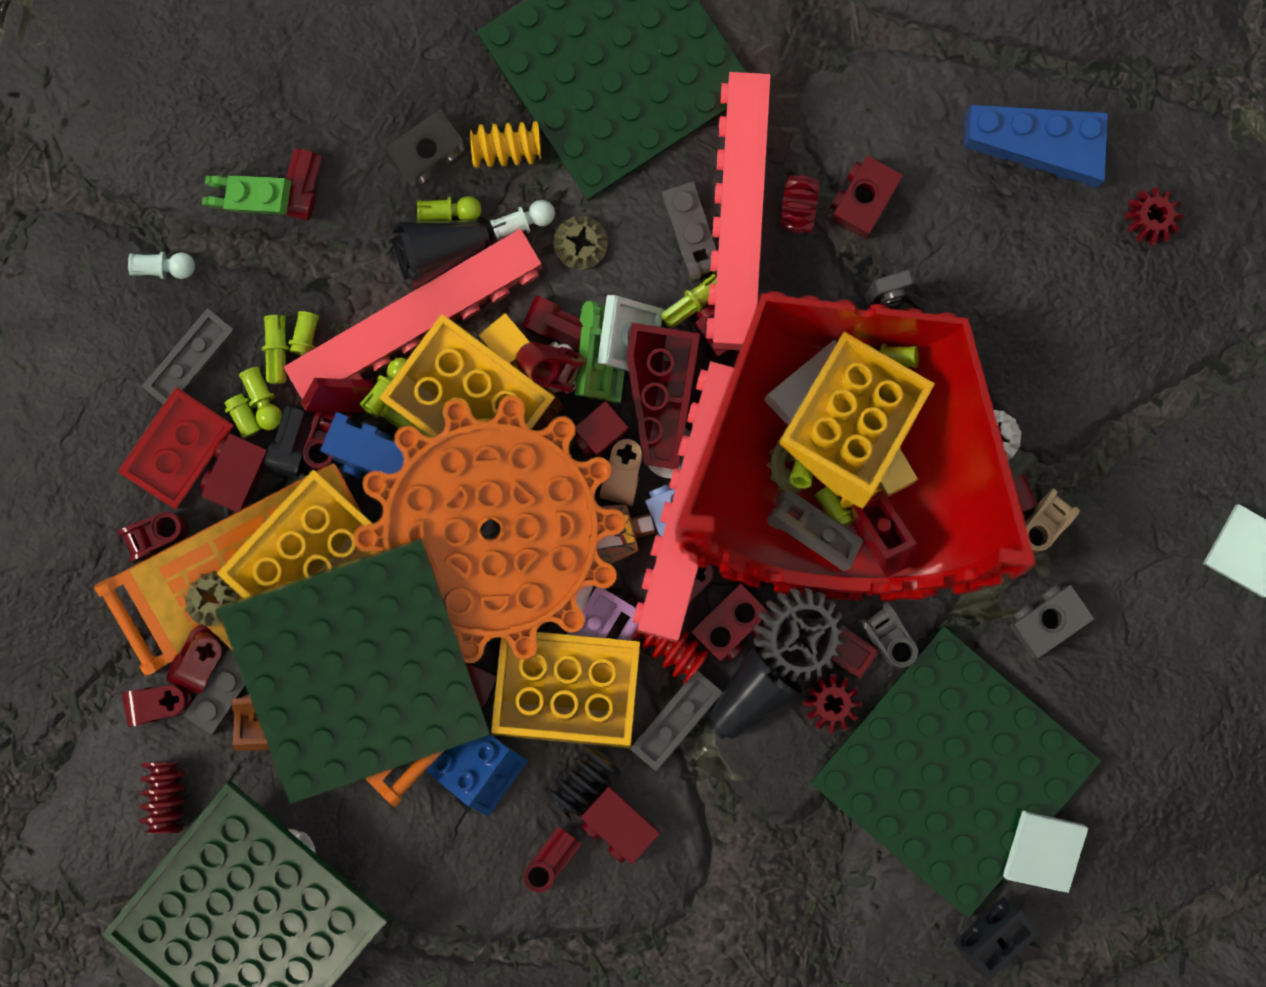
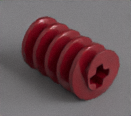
M155 761L141 763L142 768L151 771V774L140 777V781L150 784V788L140 791L141 796L150 799V802L139 805V809L149 812V816L139 819V823L149 826V830L144 831V833L167 834L183 831V826L174 822V820L184 817L183 811L174 808L184 803L183 797L175 795L176 792L185 789L183 783L175 781L176 778L185 775V770L176 767L181 762Z

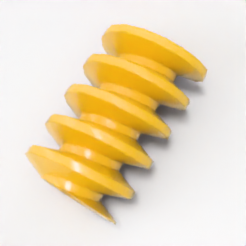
M533 121L531 131H527L524 122L519 123L517 132L513 131L510 123H506L503 133H500L496 123L492 124L490 134L486 133L483 124H479L475 135H473L470 129L472 163L475 168L480 167L482 158L485 159L489 168L493 167L496 157H498L502 167H506L510 156L516 166L521 164L523 156L526 157L529 165L534 164L536 155H539L541 159L540 133L537 121Z

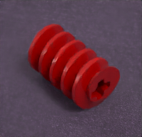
M687 630L680 632L677 643L637 632L632 638L635 641L644 636L645 640L642 645L644 650L655 646L652 655L654 659L665 655L666 657L662 665L665 669L675 664L676 667L672 675L675 678L685 673L686 677L683 685L702 666L709 653L707 648L696 652L699 643L697 639L688 643L685 642L689 633Z

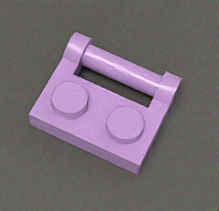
M596 587L582 611L585 616L584 626L577 632H568L567 635L606 638L620 613L623 612L630 618L617 639L632 641L639 625L632 622L636 608L609 591Z

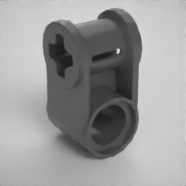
M886 602L882 605V610L867 620L862 618L858 622L888 664L895 668H905L916 661L918 648L904 628L897 613ZM885 619L888 620V622L882 625L880 628L875 629V626L880 624L882 621H884ZM903 643L909 648L910 656L906 662H898L894 659L892 649L895 644Z

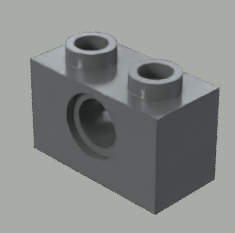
M1056 584L1041 594L1044 600L1033 607L1028 603L1013 614L1016 619L1009 626L1032 658L1041 657L1094 620L1071 585L1061 588L1059 584ZM1047 609L1054 611L1057 616L1056 625L1051 629L1046 628L1041 620L1042 614Z

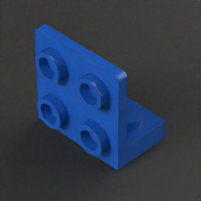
M490 734L445 750L427 768L426 772L467 806L489 817L529 760Z

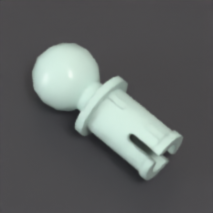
M536 200L531 204L529 211L523 212L520 206L518 207L519 211L496 220H491L490 222L497 240L500 241L519 229L522 231L526 230L527 233L531 232L529 225L533 223L540 227L547 226L554 219L555 209L546 200Z
M160 252L159 255L130 254L128 258L130 276L153 275L165 279L166 273L170 272L175 278L184 279L191 276L195 270L193 258L183 252L174 254L170 259L166 258L165 252Z

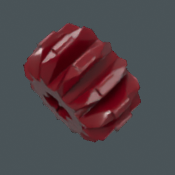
M790 175L786 179L780 225L783 230L801 234V232L810 233L814 229L820 190L818 179L809 178L806 175Z
M1153 187L1149 194L1141 190L1137 193V199H1131L1127 203L1132 211L1126 212L1124 219L1133 221V224L1127 228V232L1131 233L1137 229L1139 232L1136 237L1137 242H1142L1147 236L1150 246H1155L1158 239L1163 243H1167L1171 240L1170 233L1177 234L1180 231L1179 225L1175 222L1183 220L1184 215L1174 212V210L1181 205V201L1177 200L1171 204L1168 201L1172 194L1171 191H1166L1160 197L1158 187ZM1157 212L1160 218L1150 221L1148 215Z
M830 674L829 686H826L824 680L818 677L816 678V683L820 688L819 691L812 687H807L806 691L815 696L814 700H803L802 704L807 707L814 706V710L805 715L808 720L818 715L820 716L815 724L816 729L820 730L826 720H828L829 733H835L836 721H838L843 730H847L849 727L844 718L847 716L854 721H857L859 718L855 713L850 712L851 707H862V702L850 700L851 697L859 693L857 688H852L845 692L849 685V679L843 678L839 686L836 687V675ZM828 695L833 698H840L841 705L837 704L840 708L835 713L830 709H824L823 703H828L825 700Z

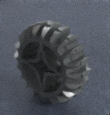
M792 588L789 592V598L782 592L778 593L779 603L775 604L770 600L766 601L767 607L771 610L768 614L765 612L758 613V616L764 620L763 624L754 625V630L762 634L753 639L756 646L762 647L758 653L762 659H766L765 663L769 669H776L781 677L787 674L788 679L791 681H796L799 675L804 681H809L811 671L818 677L822 676L821 667L823 665L829 669L833 668V663L830 661L832 656L842 657L841 652L836 649L837 645L846 644V640L838 635L847 630L843 623H838L843 617L842 613L834 610L836 604L832 600L828 599L825 601V595L821 592H816L813 595V591L809 588H804L801 594L799 590ZM812 609L819 614V617L802 620L795 611ZM784 620V629L777 635L778 629ZM798 627L803 629V631L800 633L802 637V643L797 640V638L799 637ZM822 635L821 641L818 647L816 648V641L818 637ZM798 649L804 655V658L789 660L783 658L780 653L786 650L791 652Z

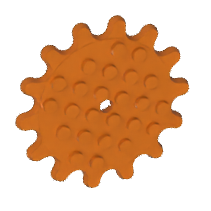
M516 396L503 398L498 406L497 414L487 422L474 419L467 403L463 400L452 399L448 401L443 409L445 427L442 433L435 437H426L413 426L401 427L396 432L395 444L404 456L402 468L393 474L371 471L363 479L365 492L381 502L383 514L378 522L363 525L354 533L355 545L362 551L379 552L421 537L466 663L477 662L482 657L486 643L495 637L507 640L516 657L520 659L533 657L538 648L536 631L545 622H555L566 632L570 633L581 630L585 623V616L576 603L578 591L587 585L603 589L609 588L614 584L617 576L614 567L599 558L597 553V546L602 538L621 533L626 525V519L622 512L617 509L601 508L597 505L594 498L596 488L611 475L610 463L602 457H595L585 462H578L571 458L568 447L575 434V425L567 417L555 418L544 430L535 431L530 429L524 420V403ZM489 519L495 520L500 524L498 536L492 539L483 537L480 532L482 524Z

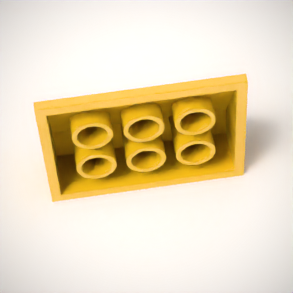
M441 314L379 399L429 436L435 437L442 433L445 427L443 409L446 403L452 399L463 400L467 403L474 419L487 422L495 417L500 401L507 396L519 397L525 406V423L532 429L555 397Z
M843 332L779 443L831 491L863 509L874 494L931 392L934 383Z
M313 470L219 570L217 575L243 598L376 553L375 551H362L354 542L356 530L363 525L372 523Z
M536 632L538 647L536 653L529 659H520L514 655L509 642L501 638L492 735L630 748L639 641Z

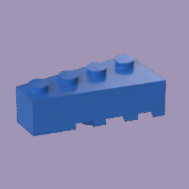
M971 105L965 114L964 147L1003 160H1012L1024 164L1023 166L1028 168L1041 169L1056 174L1057 177L1067 180L1073 179L1085 183L1086 186L1097 188L1105 181L1108 113Z
M336 412L320 451L343 466L341 469L343 473L360 479L362 474L366 475L371 471H381L386 474L396 473L404 464V456L395 444V440H390L391 436L365 423L361 429L349 420L348 416Z

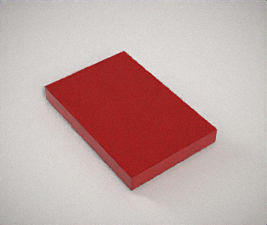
M176 386L123 462L118 473L177 510L214 456L220 440L227 437L234 424Z

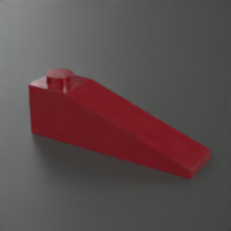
M632 323L627 350V363L645 465L678 469L680 456L678 452L685 430L700 333Z

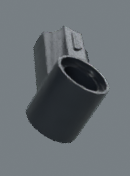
M285 407L276 439L272 440L267 450L264 470L294 479L299 478L305 462L303 449L311 430L313 414L296 408Z

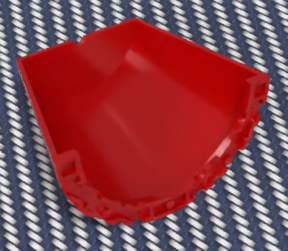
M781 292L761 294L675 526L676 543H679V550L683 554L689 555V560L699 567H708V563L719 567V573L722 574L723 578L744 582L751 587L760 588L761 580L773 583L774 592L789 594L790 589L796 588L801 594L804 588H809L813 591V595L816 592L824 594L825 599L863 601V593H867L869 596L881 594V601L927 599V596H936L938 589L952 587L954 594H965L979 591L983 587L1003 584L1004 574H1008L1011 579H1015L1034 567L1033 550L968 318L957 317L953 313L927 314L914 308L894 310L881 304L871 305L868 307V310H860L855 307L852 301L848 300L828 302L821 301L818 297L804 296L802 298L787 297ZM843 332L865 344L872 345L876 350H880L881 345L885 343L888 347L917 346L919 352L918 367L907 368L934 383L931 392L900 445L901 451L918 480L916 483L887 497L917 543V563L886 578L864 541L852 567L844 572L784 530L776 529L767 522L771 510L776 509L778 506L776 500L781 490L777 489V483L770 480L772 470L766 465L771 462L772 457L768 451L776 447V441L781 440L788 425L768 405L764 398L833 340L838 342ZM787 461L784 463V467L793 469L794 464ZM813 474L810 487L795 492V494L825 513L814 495L827 486ZM790 511L789 515H791L795 519L798 516V514H796L793 511ZM853 522L845 527L861 538Z

